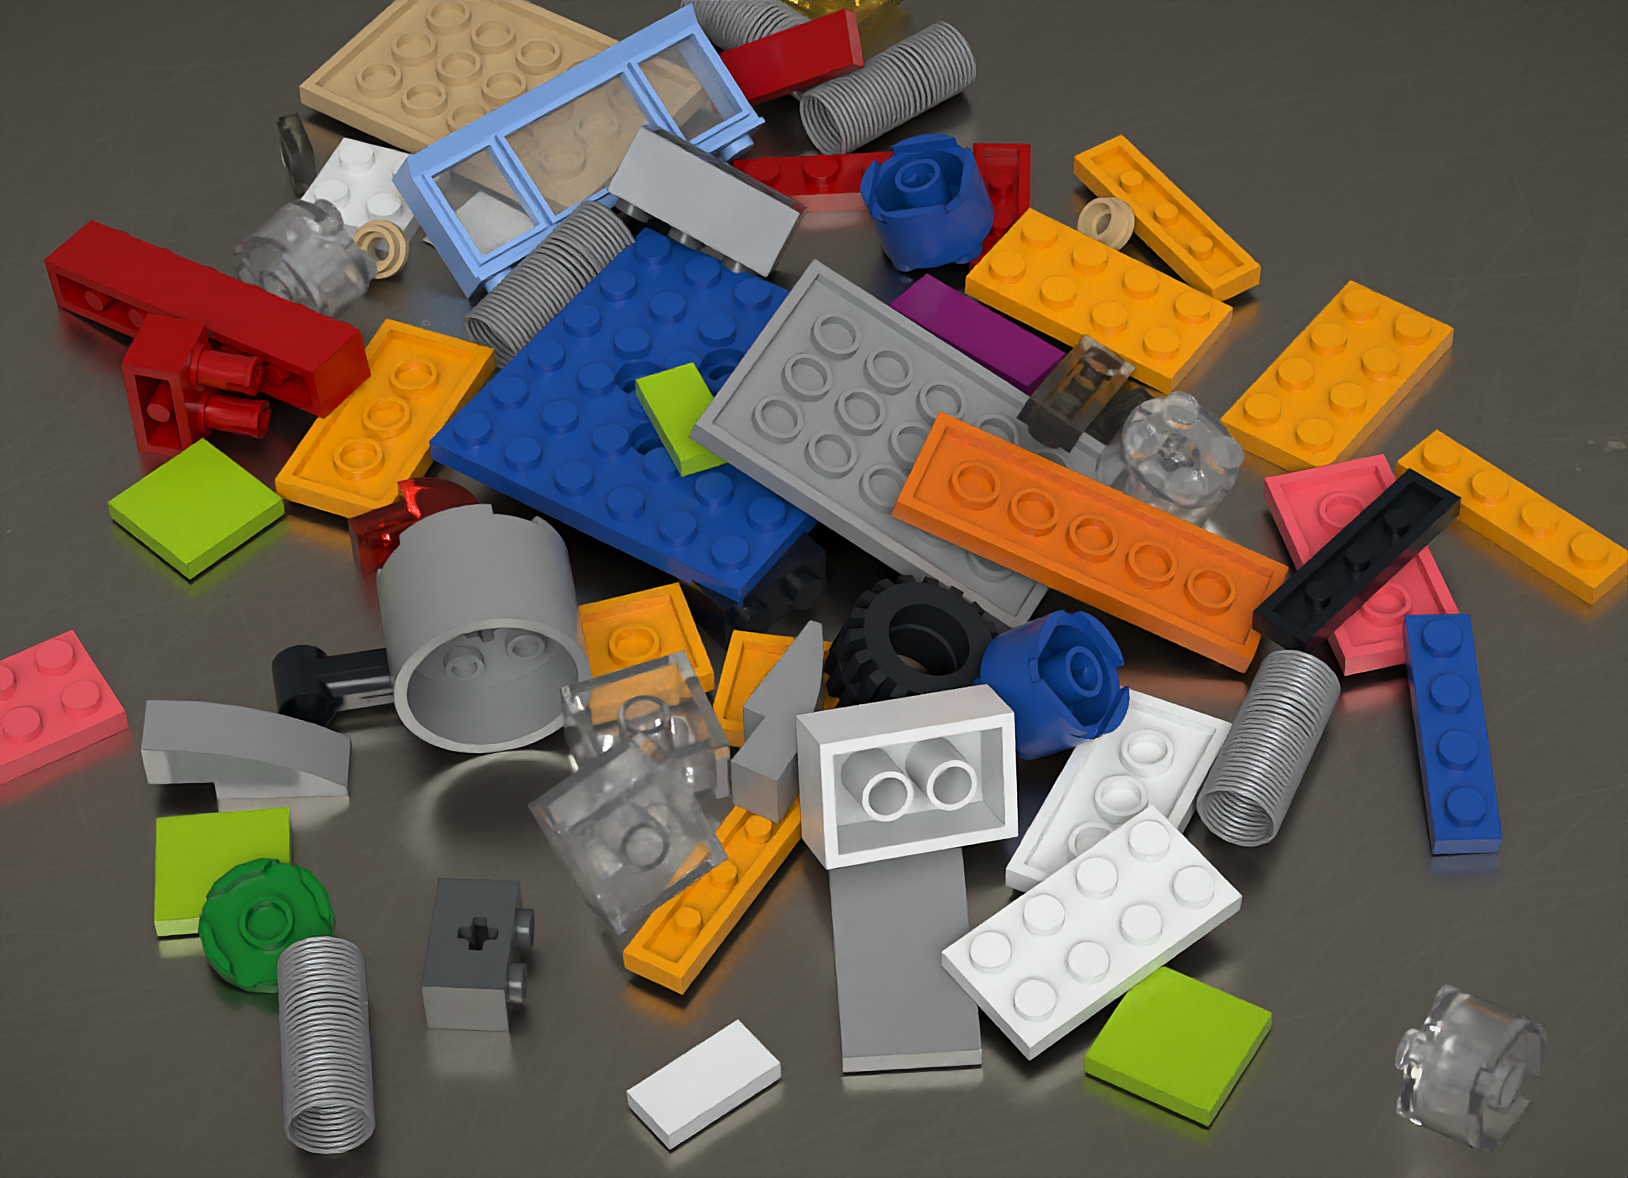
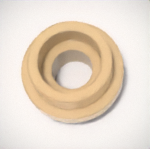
M1096 198L1090 201L1082 210L1078 219V232L1119 251L1128 242L1133 232L1135 223L1134 212L1129 204L1119 198Z
M372 220L363 224L356 231L351 242V256L355 266L362 274L370 278L387 279L393 277L403 269L408 259L409 244L407 237L398 225L390 221ZM381 239H384L389 245V253L381 261L376 256L375 247Z

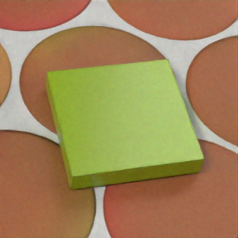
M201 438L107 502L110 517L189 580L285 514L283 498L204 438Z
M279 807L157 817L154 923L157 936L199 933L200 914L202 916V909L207 901L206 896L215 881L236 865L260 858L279 859L280 863L292 865V819L290 808Z
M1161 966L1126 992L1084 1056V1072L1209 1127L1271 1029L1272 1012L1168 967Z

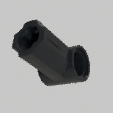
M296 645L284 649L272 661L271 670L278 714L324 727L332 721L337 711L394 703L386 648L327 656L318 647Z

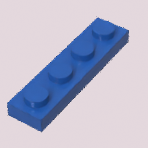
M1470 614L1405 615L1402 635L1432 854L1499 852L1503 837Z

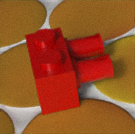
M147 313L121 362L138 451L175 457L201 438L207 439L208 435L214 430L252 436L260 440L263 439L268 431L271 418L269 401L220 394L219 389L255 396L261 387L264 365H261L262 358L260 356L250 357L212 350L208 341L205 323Z

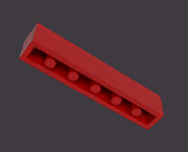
M91 220L44 259L58 306L133 338L136 336L147 313L205 323L208 341L212 350L250 357L260 356L262 358L261 365H264V372L259 389L260 392L325 419L371 376L360 329L345 321H338L313 311L301 303H294L269 293L257 285L247 284L225 275L213 267L203 266L181 257L169 249L159 248L142 241L125 231L116 230Z

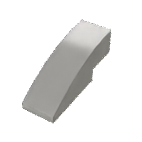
M813 620L808 622L742 706L744 744L731 760L733 804L777 824L781 822L800 792L796 715L824 711V649L822 624Z
M190 700L146 701L141 754L148 784L214 782L217 799L348 796L352 742L349 736L282 714L237 705Z

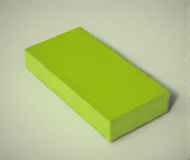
M693 362L635 379L636 396L681 477L728 463L689 438L695 424L714 399Z

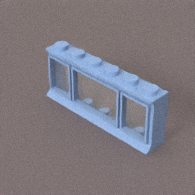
M692 2L412 154L404 160L392 178V182L468 299L484 289L489 294V291H492L493 287H496L502 279H505V276L509 275V272L513 271V268L517 267V264L521 263V260L525 259V256L530 254L533 249H536V246L541 244V241L545 240L546 236L553 232V229H556L557 225H560L581 202L586 200L598 202L612 210L616 215L623 212L615 207L619 197L607 191V188L640 126L654 123L717 158L722 156L723 160L729 163L754 147L755 143L751 137L765 123L763 117L759 118L697 23Z

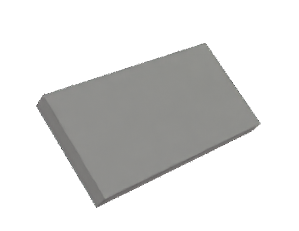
M962 846L828 869L843 1072L982 1064L978 1005L941 965L942 951L970 932Z

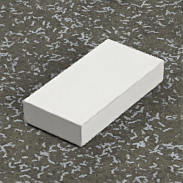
M736 1020L627 1090L628 1106L671 1150L780 1079L781 1063L739 1020Z

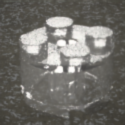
M318 199L314 204L304 200L288 201L242 239L233 250V256L241 254L242 264L235 269L238 280L247 284L257 285L263 290L291 302L301 303L307 308L333 319L339 317L368 291L370 280L377 275L378 269L373 258L365 250L359 248L344 229L343 217L339 210L325 199Z
M1174 391L1167 397L1147 400L1130 413L1100 453L1095 471L1098 469L1100 483L1198 527H1202L1234 487L1238 478L1239 467L1244 461V452L1242 446L1231 437L1225 426L1212 413L1201 407L1192 395L1182 391Z
M1450 984L1444 985L1439 990L1433 1002L1431 1013L1421 1030L1409 1029L1402 1037L1397 1048L1395 1066L1405 1071L1401 1092L1396 1105L1397 1115L1471 1148H1477L1482 1151L1487 1149L1491 1152L1499 1149L1512 1136L1531 1102V1099L1519 1095L1527 1073L1540 1078L1546 1053V1032L1544 1026L1526 1015Z

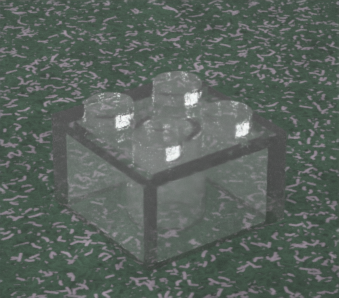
M685 651L560 687L565 740L607 833L732 795L730 743Z
M639 728L528 805L585 904L618 936L729 858L672 756Z

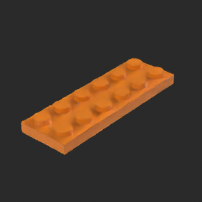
M941 411L928 434L891 514L894 518L1243 674L1246 673L1262 637L1260 633L1252 629L1253 611L1283 584L1289 569L1284 564Z

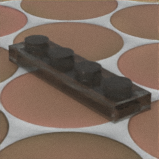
M1085 334L1029 397L1017 419L1028 426L1029 434L1039 443L1053 449L1062 448L1070 453L1123 389L1136 367Z

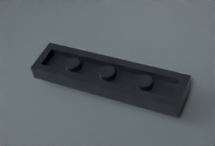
M1409 468L1253 611L1252 629L1286 650H1299L1311 654L1459 516L1461 497Z

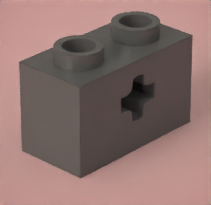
M438 878L421 984L427 1028L510 1031L513 1004H524L526 999L527 966L526 963H519L521 949L532 950L535 931L534 910L523 908L520 881Z

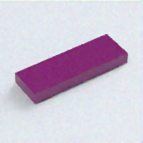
M925 274L888 305L1031 398L1066 369V353L929 274Z

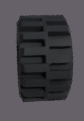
M899 575L895 583L886 578L876 582L871 591L866 589L861 594L829 648L830 653L825 660L824 672L830 675L826 682L828 694L831 697L839 698V702L835 707L837 709L971 687L973 681L980 676L982 658L988 644L994 637L999 635V632L993 622H985L982 619L985 610L976 601L971 604L961 598L964 592L954 586H951L949 590L939 586V580L926 576L922 583L916 582L912 575ZM898 655L908 657L918 662L931 675L921 673L911 668L906 663H904Z

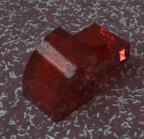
M420 477L397 482L400 501L348 519L354 563L362 577L366 578L377 574V569L383 568L387 559L400 545L399 535L408 527L440 511L465 505L480 504L476 497L461 485L445 479Z

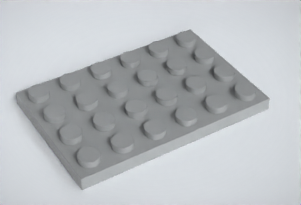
M815 258L699 418L689 436L698 444L900 574L912 575L916 582L922 583L925 576L939 580V586L949 590L951 586H954L963 591L964 593L961 598L969 604L976 601L985 610L982 619L985 622H993L999 634L1027 623L1049 586L891 516L896 501L939 412L941 411L1111 488L1129 461Z

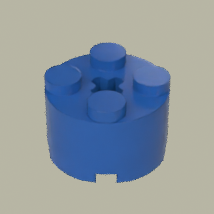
M923 134L902 140L892 146L894 155L880 166L877 159L868 166L861 181V196L881 245L896 269L911 271L916 268H932L951 262L965 264L973 261L981 254L983 250L982 241L988 235L993 225L994 207L973 152L968 146L966 149L958 146L956 139L946 134Z
M1065 609L1055 611L997 635L988 644L984 652L980 676L973 681L972 686L988 684L1014 711L1015 749L1022 759L1031 761L1040 757L1051 756L1111 733L1120 726L1126 716L1130 700L1129 685L1120 689L1116 669L1125 665L1121 650L1107 628L1091 614L1083 611L1071 614L1064 612Z

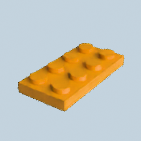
M1031 208L1020 217L969 272L965 280V294L1167 395L1173 392L1229 327L1233 307Z
M1350 280L1219 419L1218 437L1289 472L1348 461L1452 346L1454 328Z
M386 318L365 348L371 376L325 419L318 416L275 478L277 494L283 499L388 530L434 461L431 459L429 441L482 389L496 367L494 348Z

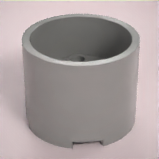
M491 504L465 505L440 511L416 522L399 535L400 545L387 559L383 568L377 569L376 584L396 711L404 725L416 736L432 745L465 753H492L523 747L547 737L565 725L578 712L588 695L591 684V669L568 550L560 534L549 523L538 516L528 521L515 516L493 514Z

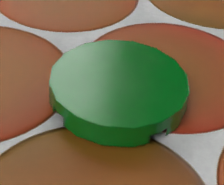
M260 858L236 865L214 882L206 896L207 901L203 906L202 916L200 914L198 925L207 961L224 981L247 992L274 994L278 992L277 961L281 953L293 943L308 937H335L336 919L326 888L311 871L297 864L295 867L289 863H280L279 859Z

